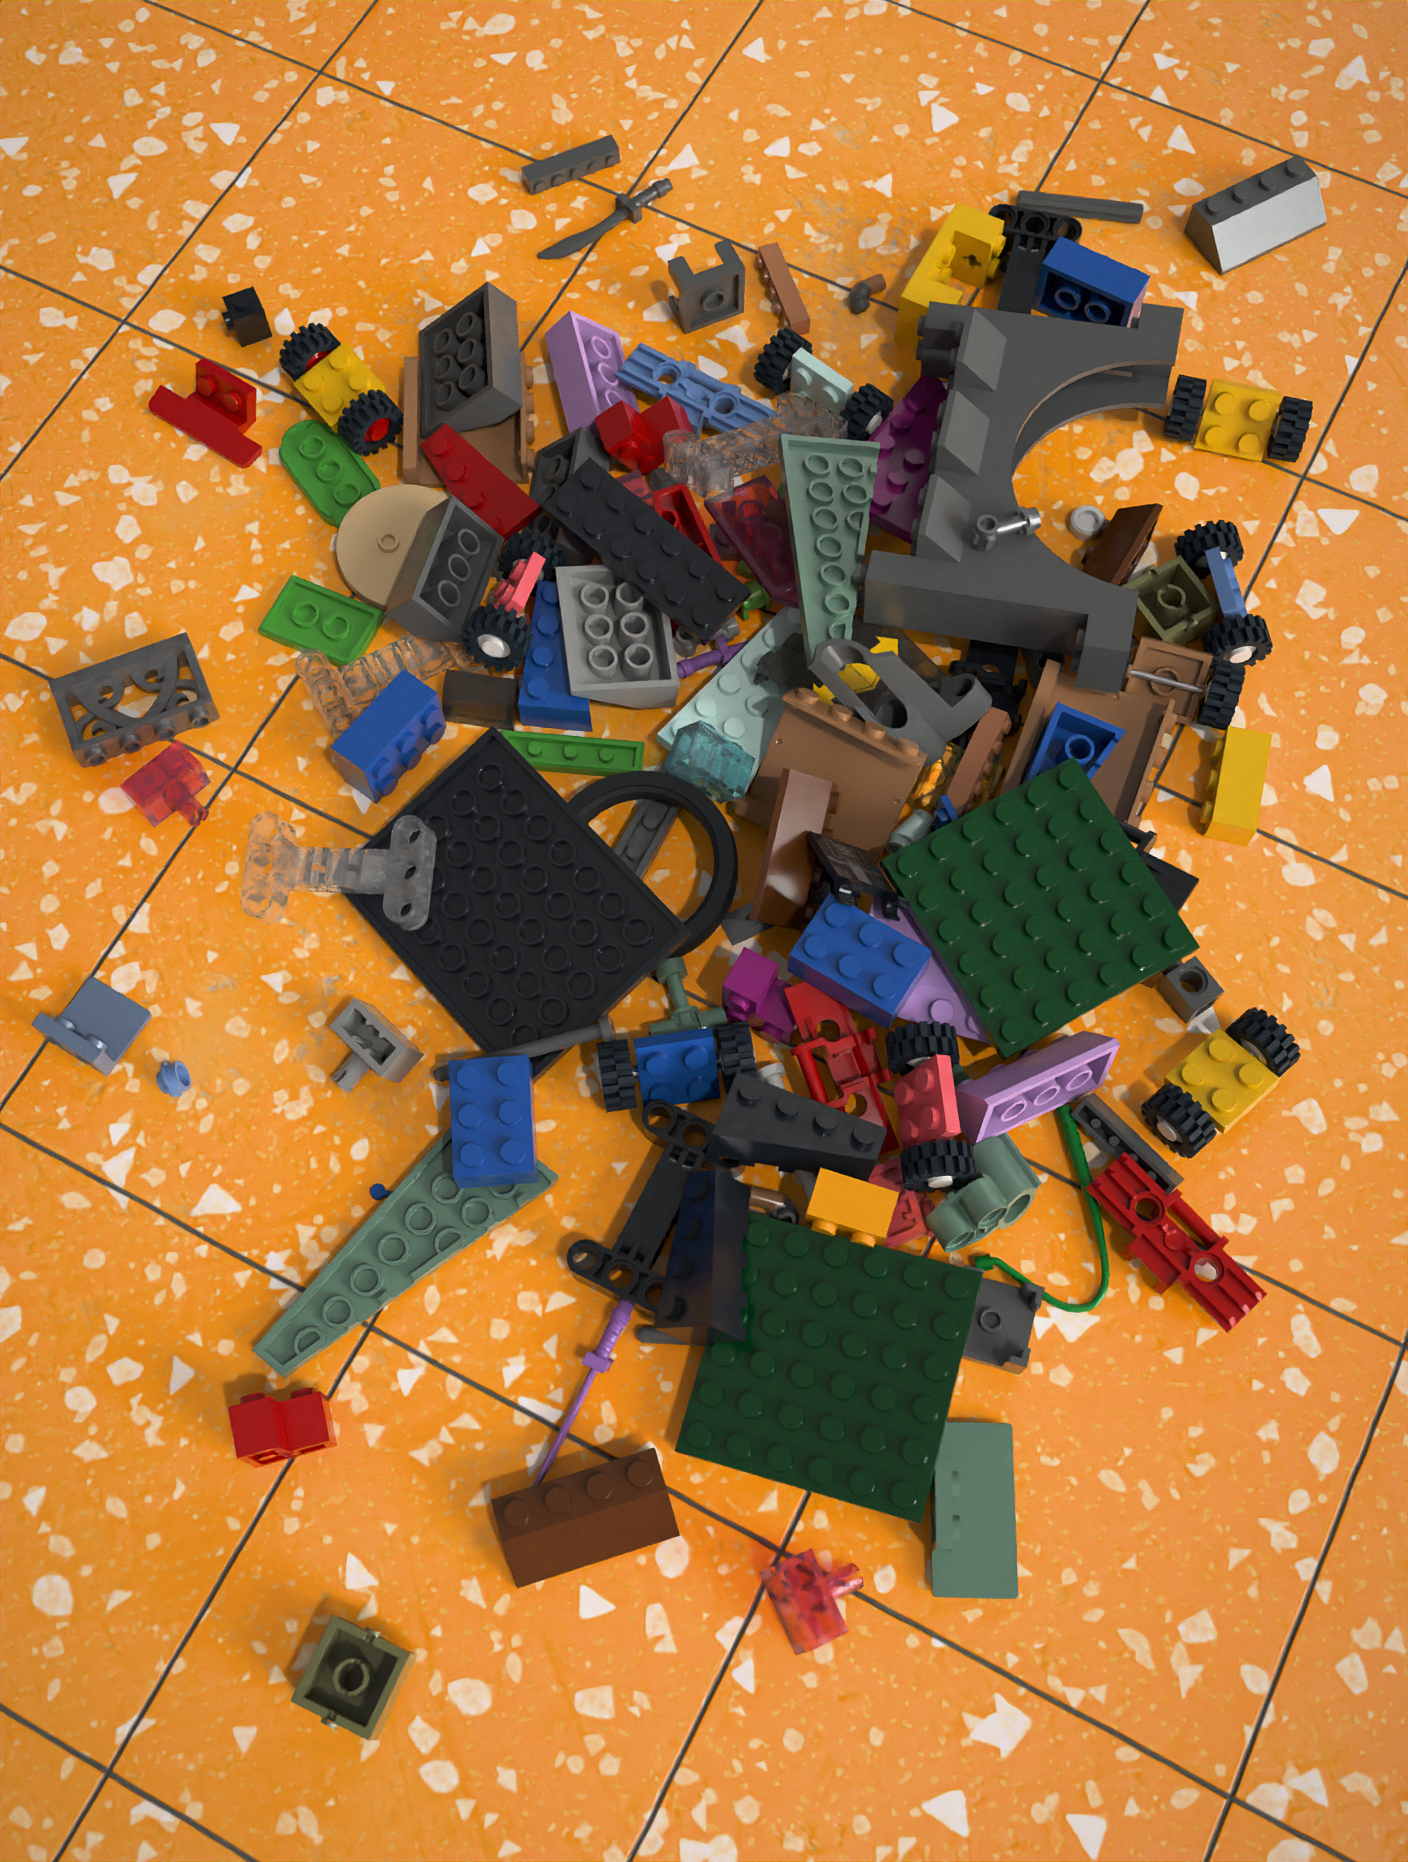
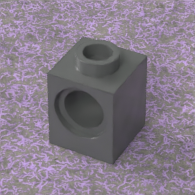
M1196 956L1185 963L1180 960L1166 968L1162 972L1165 977L1157 988L1185 1024L1214 1006L1225 992ZM1180 982L1192 984L1196 992L1192 993L1184 990Z

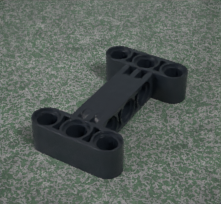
M998 204L990 209L988 215L1005 221L1002 236L1006 237L1003 250L1010 251L1011 254L997 310L1031 314L1044 258L1047 257L1060 236L1080 243L1082 226L1077 219L1069 216L1008 204Z
M655 1100L647 1104L641 1116L645 1137L651 1143L663 1148L664 1151L612 1250L592 1240L583 1239L573 1243L567 1252L569 1270L573 1278L578 1282L618 1302L620 1299L634 1306L633 1310L652 1319H656L657 1307L650 1305L646 1298L652 1290L662 1289L665 1279L664 1276L652 1271L678 1220L688 1172L717 1169L732 1178H737L746 1170V1166L738 1165V1161L734 1164H727L720 1157L718 1161L704 1159L715 1124L663 1100ZM656 1116H664L670 1120V1124L664 1129H655L649 1123ZM690 1133H699L704 1136L705 1141L703 1144L693 1147L685 1143L684 1139ZM585 1253L593 1254L597 1258L596 1264L589 1270L579 1269L575 1266V1262L580 1255ZM619 1271H626L632 1275L633 1279L629 1286L617 1288L611 1284L612 1276Z

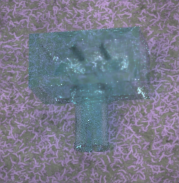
M700 720L677 730L665 767L670 775L680 777L691 783L704 794L722 804L744 796L755 758L745 752L738 743L732 742L718 733L711 724Z

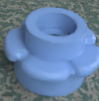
M165 1061L162 1063V1069L156 1075L158 1087L164 1094H169L173 1098L182 1096V1092L191 1088V1078L186 1066L181 1061L173 1063Z

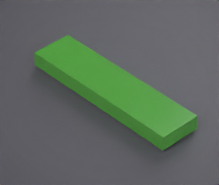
M501 730V734L536 771L602 777L629 771H642L645 742Z

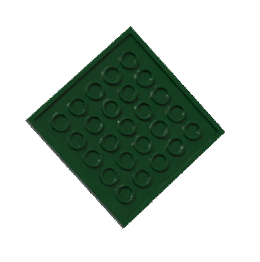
M1074 756L885 857L879 864L897 894L910 901L911 904L907 909L1002 1062L1200 948Z
M749 1212L748 1234L743 1238L742 1250L748 1254V1269L742 1271L741 1289L747 1292V1308L741 1310V1325L746 1327V1342L706 1343L674 1451L678 1454L921 1525L975 1311L983 1272L874 1245V1248L851 1242V1238L839 1235L829 1236L812 1231L808 1227Z

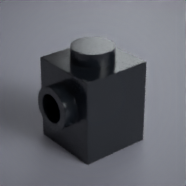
M254 286L222 297L227 310L221 313L228 332L235 331L241 347L273 337L264 308Z

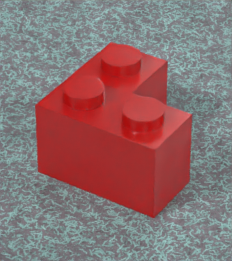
M668 395L641 413L637 412L623 400H620L594 418L606 451L641 477L651 473L672 457L683 453L686 448L697 442L685 409Z
M315 1388L294 1391L290 1393L291 1399L278 1402L271 1396L266 1397L265 1393H254L241 1397L239 1399L240 1404L228 1407L237 1459L254 1468H259L337 1446L328 1397L321 1391L315 1392Z

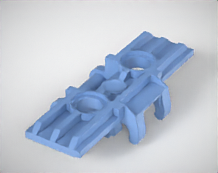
M642 342L639 343L615 374V378L658 400L668 395L681 405L687 413L697 439L696 443L701 438L702 427L705 429L712 427L753 448L777 416L776 411L741 394V387L730 383L725 384L696 369V364L683 359L679 362ZM663 375H668L675 382L666 385L660 383L658 379Z

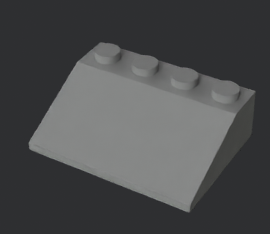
M607 565L555 567L570 694L572 696L637 709L675 707L680 684L670 618Z

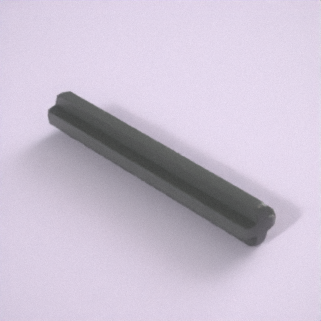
M1020 190L1016 199V206L1059 215L1136 224L1141 222L1144 209L1141 203Z

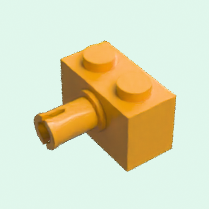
M820 1168L804 1223L812 1225L811 1230L829 1236H834L837 1233L839 1236L844 1235L847 1238H851L850 1241L872 1248H874V1245L883 1247L899 1192Z

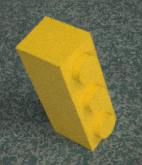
M1228 725L1223 737H1216L1211 752V759H1216L1215 769H1210L1205 790L1211 791L1210 800L1204 802L1200 815V822L1205 823L1203 837L1245 847L1250 843L1257 831L1272 739L1271 734Z

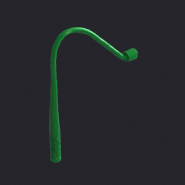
M1063 1105L1056 1108V1113L1061 1123L1060 1126L1062 1133H1064V1140L1067 1144L1070 1159L1092 1219L1101 1260V1284L1097 1295L1086 1304H1068L1054 1298L1046 1291H1044L1043 1300L1063 1311L1082 1313L1098 1307L1104 1299L1109 1285V1259L1099 1203L1085 1190L1093 1180L1083 1144L1077 1131L1076 1121L1070 1115L1073 1112L1071 1105ZM990 1253L974 1257L976 1267L988 1271L994 1269L993 1265H996L1022 1285L1024 1282L1035 1284L1000 1258L991 1257Z

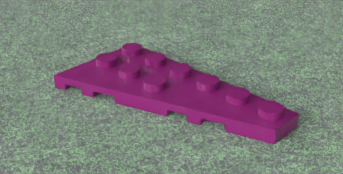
M921 376L867 440L869 442H880L881 447L877 460L878 468L874 480V494L870 505L869 522L911 545L913 541L911 540L914 518H918L919 512H922L917 511L921 488L924 489L925 483H929L930 459L932 455H935L930 453L932 435L934 431H937L938 427H941L936 425L939 404L948 398L946 394L948 383L937 377Z

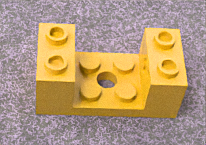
M956 202L900 296L894 341L917 350L919 339L923 340V337L917 336L920 315H927L930 301L961 305L963 292L947 286L950 278L983 290L989 278L995 279L1001 266V260L997 258L1001 254L1006 241V237L1002 236L1005 221Z

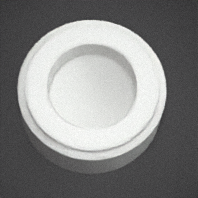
M1080 506L1072 513L1069 522L1070 532L1079 540L1093 541L1097 539V533L1105 520V516L1101 510L1094 506Z

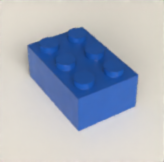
M1060 236L1042 263L1032 309L1053 318L1130 328L1132 316H1139L1151 276Z
M403 669L330 747L343 780L375 804L383 796L390 795L395 790L398 780L407 770L414 769L420 762L425 750L431 744L434 745L439 742L447 727L437 692Z
M829 893L789 953L787 971L889 1030L927 970L932 950L857 907L838 903L835 895Z
M529 1055L449 1061L453 1179L458 1188L539 1182L533 1070Z

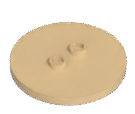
M402 484L378 489L354 504L345 515L339 527L336 538V554L344 580L358 597L374 607L387 611L426 512L447 499L448 496L432 488Z

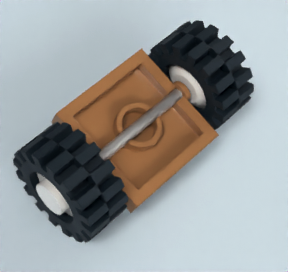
M1141 635L1133 664H1131L1130 659L1135 639H1131L1130 652L1119 691H1121L1124 678H1128L1124 690L1125 693L1165 706L1170 699L1176 700L1172 712L1178 714L1176 722L1190 726L1199 698H1202L1197 716V724L1226 731L1239 702L1246 668L1216 660L1210 672L1209 680L1205 683L1213 654Z

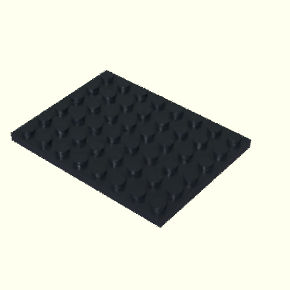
M493 725L330 878L486 1054L599 1023L600 1016L609 1014L692 935V932ZM574 1046L530 1058L533 1070V1085Z

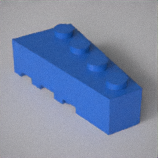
M538 580L531 622L533 640L525 658L518 701L522 726L592 732L589 700L570 694L556 582Z
M1057 702L1046 718L1021 784L1073 756L1089 780H1091L1126 733V730Z

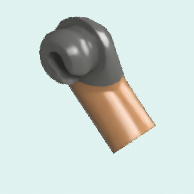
M881 273L861 280L853 286L848 296V302L852 303V309L855 313L870 307L867 296L886 289L883 275Z
M750 1186L749 1206L766 1209L773 1219L798 1224V1211L787 1194Z

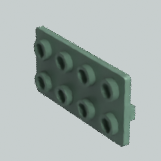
M946 1423L930 1487L931 1583L933 1597L1016 1599L1019 1595L1013 1429L1010 1423Z

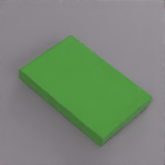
M291 575L259 626L258 631L262 637L353 673L386 616L382 610Z

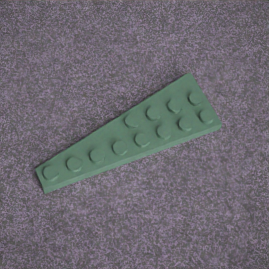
M780 434L777 443L807 669H810L808 666L813 659L816 645L822 641L833 638L851 640L853 630L851 628L857 604L856 596L870 520V505L873 499V486L878 468L877 460L881 448L880 442ZM846 665L840 668L839 671H844Z
M450 1127L252 1350L282 1377H288L553 1187L559 1180L558 1175L537 1159L539 1180L537 1183L459 1189L453 1179L452 1135Z

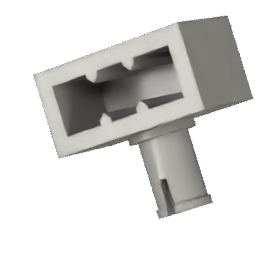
M356 997L329 1026L353 1051L352 1055L331 1076V1079L334 1082L338 1081L337 1085L347 1093L352 1091L354 1086L370 1068L380 1077L400 1083L424 1056L374 1005Z

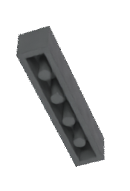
M608 135L521 167L523 183L531 196L619 164L620 148L613 136Z
M1094 1092L1087 1096L1070 1114L1116 1159L1126 1152L1168 1195L1184 1180L1175 1169Z

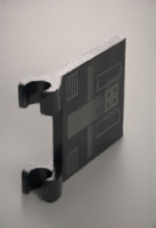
M812 831L808 832L806 835L807 840L834 881L835 899L838 903L852 907L854 903L850 898L851 892L859 894L865 892L881 898L882 914L885 918L896 922L900 921V917L897 915L898 907L908 909L911 903L905 897L895 894L867 850Z

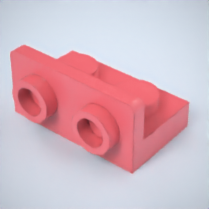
M900 1157L875 1166L867 1182L899 1192L883 1246L892 1249L925 1235L935 1236L923 1217L926 1218L936 1208V1205L932 1200L928 1199L926 1191L917 1193L915 1190L909 1191L907 1188H904Z

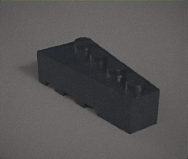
M737 1071L713 1130L704 1159L718 1161L719 1157L738 1160V1165L754 1167L755 1163L777 1166L778 1171L794 1173V1170L814 1172L815 1177H818L820 1168H824L867 1182L877 1162L887 1128Z
M717 1169L688 1172L679 1216L675 1225L671 1252L666 1266L662 1293L657 1306L654 1329L688 1344L746 1342V1327L741 1325V1310L747 1308V1292L741 1289L742 1271L748 1269V1254L742 1250L743 1238L748 1234L749 1225L748 1185Z

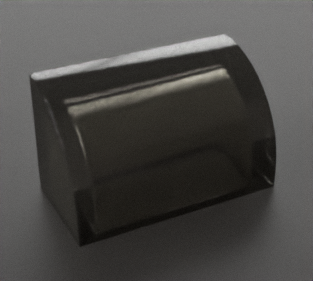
M446 669L442 694V712L445 721L490 728L493 725L496 729L514 731L519 713L518 701L520 691L517 679Z

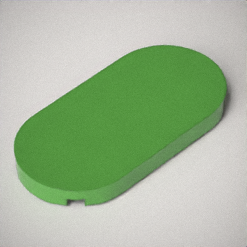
M304 420L290 427L282 437L283 442L281 448L279 447V455L285 470L321 519L327 524L339 528L345 515L355 503L371 492L381 489L377 477L362 457L349 445L339 431L335 434L327 424L317 423V420Z

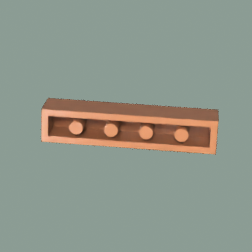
M778 242L758 247L756 264L758 269L761 268L764 284L769 286V296L771 300L774 299L776 313L781 315L783 330L785 327H788L799 335L808 334L810 331V318Z
M990 707L977 724L946 792L959 818L973 811L974 799L982 792V782L985 776H988L992 770V760L995 755L999 754L1002 748V738L1011 729L1012 722L1008 712Z

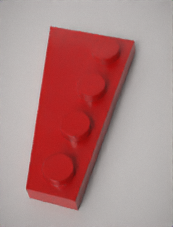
M444 424L420 444L451 494L504 538L503 544L510 536L512 537L514 532H519L542 513V506L527 495L525 491L511 481L449 425Z

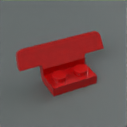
M207 358L196 362V391L188 395L186 399L160 385L148 403L149 409L156 417L239 468L250 467L262 454V446L243 435L256 422L257 389Z

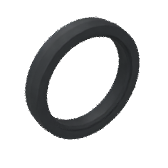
M629 771L598 780L584 788L568 802L587 824L601 812L617 804L631 800L652 799L671 803L687 811L699 821L711 839L714 854V870L709 890L697 910L683 922L692 932V935L667 959L682 957L704 943L715 932L732 904L738 880V856L730 826L721 811L709 797L691 783L673 775L656 771Z

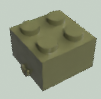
M1181 555L1158 567L1154 565L1148 566L1141 576L1121 586L1139 590L1132 633L1138 642L1142 635L1183 646L1204 635L1206 629H1212L1211 625L1215 624L1222 609Z
M332 1615L290 1701L322 1717L320 1722L328 1727L337 1729L340 1726L368 1741L378 1740L418 1654L381 1637L382 1633L368 1626L363 1628L343 1617Z

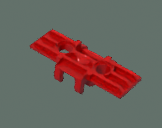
M807 982L783 989L803 1043L789 1050L792 1057H797L812 1100L847 1113L844 1105H847L849 1096L851 1094L860 1095L865 1101V1110L858 1118L887 1128L879 1155L900 1148L877 1084L894 1078L889 1068H882L873 1045L874 1039L878 1038L875 1027L857 1033L848 1006ZM828 1020L837 1026L838 1036L835 1041L829 1042L823 1037L819 1038L817 1027L820 1022ZM820 1048L823 1052L838 1093V1098L833 1101H829L811 1052L813 1049Z
M1126 1152L1086 1187L1085 1190L1134 1238L1120 1254L1128 1262L1139 1258L1157 1277L1156 1283L1152 1287L1160 1295L1177 1282L1226 1333L1237 1325L1267 1295L1222 1249L1230 1240L1225 1235L1220 1237L1180 1197L1183 1193L1178 1188L1168 1195ZM1148 1201L1154 1208L1151 1213L1152 1221H1143L1137 1216L1135 1212L1136 1203ZM1168 1208L1209 1248L1208 1251H1202L1166 1215ZM1206 1263L1210 1264L1216 1270L1215 1279L1210 1282L1199 1279L1195 1274V1265L1204 1266Z

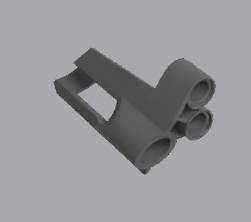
M833 638L816 645L813 659L808 666L844 707L852 711V715L863 722L872 721L878 723L886 729L885 733L898 740L899 738H906L918 744L919 750L928 754L922 768L937 762L945 752L946 742L958 737L987 713L992 704L990 694L972 674H961L954 677L944 676L939 681L927 684L893 651L872 654L865 646L848 639ZM851 663L869 665L893 694L879 701L871 712L839 677L838 672L840 668Z

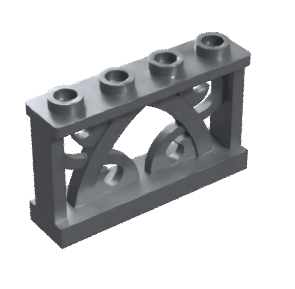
M186 632L48 681L66 729L72 752L83 768L102 765L108 759L125 753L137 752L142 747L158 741L170 740L177 734L193 728H203L220 718L196 651ZM189 665L195 680H179L180 668ZM156 677L155 681L160 683H151L146 680ZM136 684L145 691L159 692L153 705L142 718L124 716L111 711L121 701L126 687ZM177 689H191L198 693V700L178 707L181 701H189L185 694L176 691ZM113 693V695L109 699H107L106 696H104ZM81 704L88 713L76 722L71 707ZM98 719L92 727L93 736L99 731H105L106 733L84 740V729L90 722Z

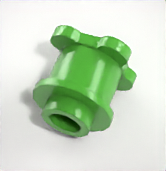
M758 575L753 576L752 581L744 584L752 592L748 600L738 609L743 621L749 619L748 612L761 607L765 609L770 608V600L774 598L773 590L768 580H762Z

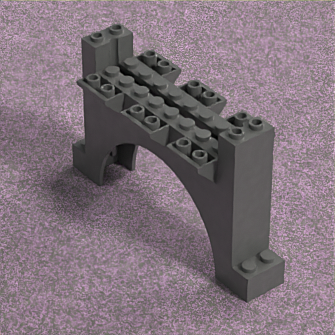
M930 301L927 315H920L917 336L923 337V340L919 339L916 360L921 361L920 375L948 379L946 392L948 398L939 404L936 425L941 427H938L937 431H934L932 435L930 453L935 455H932L930 459L929 483H925L924 489L921 488L917 511L922 512H919L918 518H914L911 531V540L913 541L910 555L872 550L869 564H862L859 577L861 589L858 607L864 608L863 622L1072 655L1070 671L1077 672L1074 687L1119 694L1130 652L1139 590L1120 587L1083 573L1053 553L1035 533L1025 535L1016 531L996 537L994 547L987 551L976 549L972 544L970 535L972 528L975 527L977 518L982 515H992L998 521L1015 516V510L1019 508V505L1015 498L1012 478L1026 455L1047 435L1076 419L1098 412L1121 408H1165L1172 366H1175L1184 308L1142 303L1139 317L1132 316L1131 325L1128 328Z

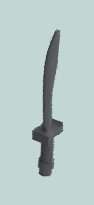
M669 178L658 180L630 200L624 193H621L615 198L617 211L594 227L568 236L541 251L537 257L539 259L566 257L583 249L625 218H629L633 224L638 223L643 219L642 207L656 198L660 199L667 195V192L673 190Z

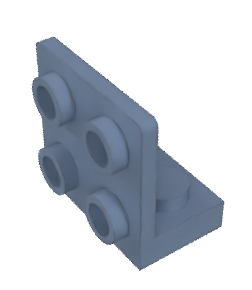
M90 977L60 1016L57 1015L53 1020L40 1012L31 1025L47 1041L108 1077L150 1021L152 1014L149 1010L96 978Z

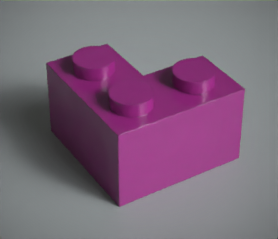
M744 947L722 984V1006L726 1018L732 1023L747 1020L749 1026L758 1030L760 1036L774 1044L782 1042L789 1046L798 1029L783 989L793 985L778 978V963Z

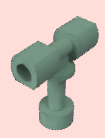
M680 957L666 959L655 971L659 983L668 985L675 1010L669 1014L670 1020L648 1025L649 1036L712 1027L713 1036L716 1037V1025L728 1023L723 1006L699 1012L697 1006H689L682 979L688 975L684 959Z

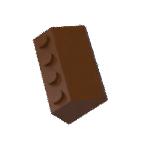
M1154 503L1118 508L1111 521L1108 519L1103 521L1096 536L1097 539H1100L1097 545L1093 546L1090 544L1081 561V564L1084 565L1081 571L1101 581L1120 587L1126 584L1150 544L1163 505Z
M783 768L749 919L804 932L806 926L816 914L817 904L812 903L815 888L820 889L822 886L825 867L820 866L821 861L807 840L806 835L809 831L833 838V830L828 829L831 814L837 815L841 802V793L836 792L837 785L833 781Z
M655 1447L491 1499L502 1545L517 1589L680 1536Z

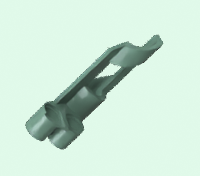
M960 1063L958 1065L954 1064L952 1074L954 1085L957 1087L961 1082L970 1078ZM1007 1132L997 1137L987 1138L972 1146L977 1174L976 1180L967 1186H961L957 1190L948 1189L945 1192L948 1199L930 1212L926 1218L923 1217L946 1253L957 1251L982 1240L997 1228L1006 1229L1012 1226L1031 1206L1036 1190L1042 1183Z

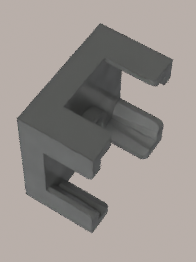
M729 239L717 242L714 245L723 264L697 274H693L683 256L668 260V273L679 291V299H676L674 295L669 296V307L685 334L744 313L745 266Z
M964 1265V1267H963V1268H967V1269H971V1270L983 1272V1274H984V1270H983V1269H979V1268L972 1267V1266H969V1265ZM982 1278L963 1359L1020 1375L1028 1365L1031 1352L1028 1344L1035 1314L1042 1304L1045 1287L1024 1282L1021 1288Z

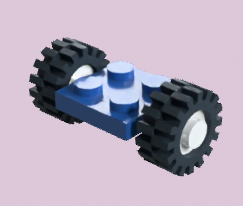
M748 1021L716 1025L717 1053H715L712 1027L634 1039L637 1065H633L634 1069L631 1066L627 1038L606 1043H596L599 1060L598 1072L601 1090L603 1089L606 1113L637 1108L633 1077H635L636 1082H640L643 1109L647 1104L655 1100H663L673 1105L720 1098L717 1069H721L726 1094L730 1091L737 1071L757 1079L755 1053Z

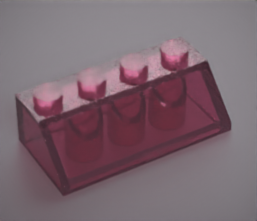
M764 474L703 500L704 507L772 601L799 609L785 500Z

